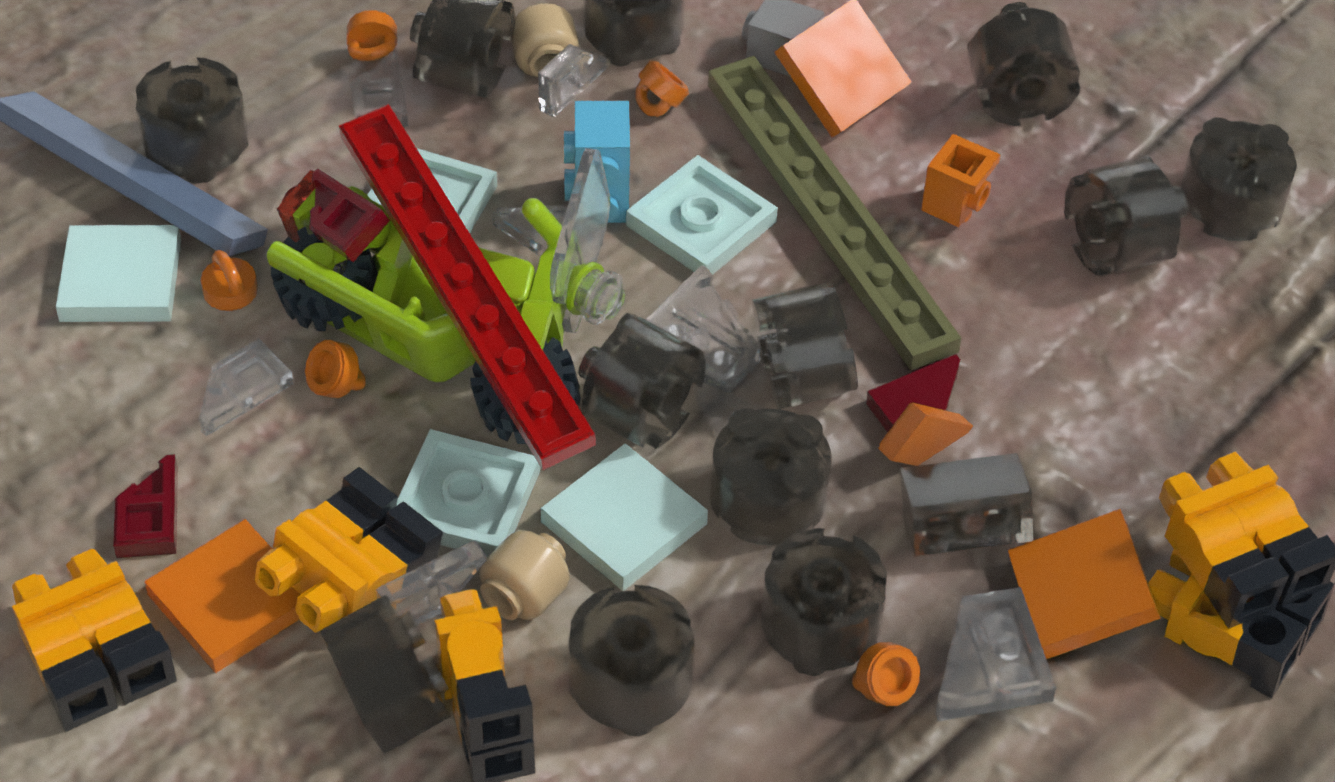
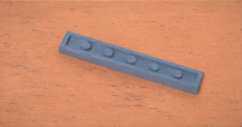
M32 91L0 98L1 122L213 249L222 250L230 257L264 246L268 232L267 228L38 93Z

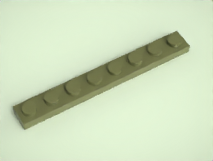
M755 56L709 70L708 87L908 368L914 370L959 353L961 336Z

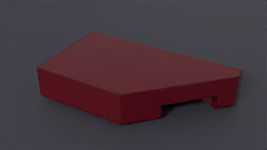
M317 168L312 174V184L315 186V207H312L310 210L309 229L320 241L351 262H354L390 222V219L382 209Z
M955 354L867 391L866 404L887 432H889L911 403L947 411L955 380L958 376L961 359Z
M175 454L165 455L158 461V469L139 485L132 483L115 498L113 547L116 558L177 554L178 465Z

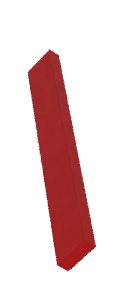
M387 104L339 125L343 142L542 470L596 446L594 431L391 106Z

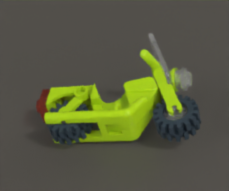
M589 148L584 150L563 225L537 198L527 199L522 205L524 217L547 244V249L540 257L536 272L532 263L527 260L479 247L577 406H580L581 401L580 385L572 357L567 349L564 351L562 349L564 332L576 333L580 326L582 315L585 321L592 325H598L606 319H613L621 310L625 300V290L622 289L623 279L620 274L610 270L604 272L602 265L597 263L609 218L610 193L601 153L598 149ZM310 170L297 185L291 187L286 192L282 203L276 208L288 237L283 242L275 241L267 251V260L270 266H272L271 277L273 285L287 315L292 321L296 318L299 325L306 329L313 322L316 331H326L327 324H329L336 330H340L432 382H445L473 365L472 371L475 378H470L471 389L485 426L491 433L496 429L499 438L507 442L514 432L517 444H526L391 219L354 262H351L320 241L309 229L310 210L312 207H315V186L312 184V174L314 171ZM354 186L348 187L382 209L389 218L383 206L373 201L365 192Z

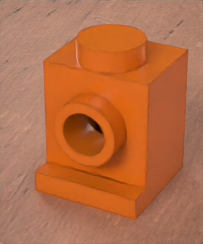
M952 134L927 166L921 211L959 228L962 223L967 222L971 218L972 210L979 212L986 203L991 190V182L986 181V179L1000 162L1001 154Z

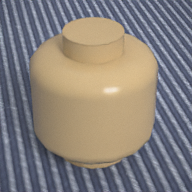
M549 3L531 5L519 12L512 21L510 36L514 57L518 67L525 74L541 79H554L569 71L577 62L580 52L573 17L565 8Z
M518 530L507 536L481 564L480 579L482 585L480 592L489 607L497 606L500 616L508 620L517 618L532 620L540 616L568 585L570 574L565 562L566 553L564 548L554 537L546 533L538 535L532 531Z

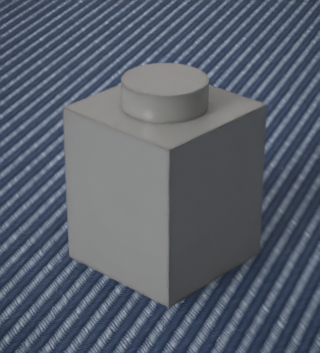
M764 0L757 11L751 10L743 25L742 38L747 40L746 58L755 56L763 68L790 77L774 52L822 20L825 12L790 0Z

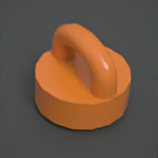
M365 10L355 14L347 24L346 39L349 55L359 61H373L389 56L397 46V24L393 18L377 10Z
M655 60L649 61L638 74L641 81L635 90L636 103L640 110L650 117L664 115L671 106L678 108L689 95V89L685 83L672 71ZM649 90L661 98L657 104L650 102L648 98Z
M216 250L212 255V263L204 269L200 281L204 299L211 307L221 311L242 309L250 304L257 295L258 285L254 268L245 260L231 258L226 252Z
M323 340L317 343L310 351L306 360L305 376L310 390L316 395L341 398L351 390L360 391L366 386V377L359 368L358 356L354 348L349 344L334 340Z
M878 642L870 646L861 655L856 673L852 678V685L867 699L885 706H898L908 701L916 691L920 681L918 660L911 650L891 642Z

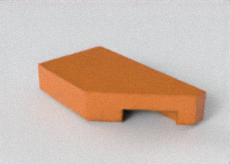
M911 403L879 443L878 449L891 461L919 466L969 433L973 425L959 413Z

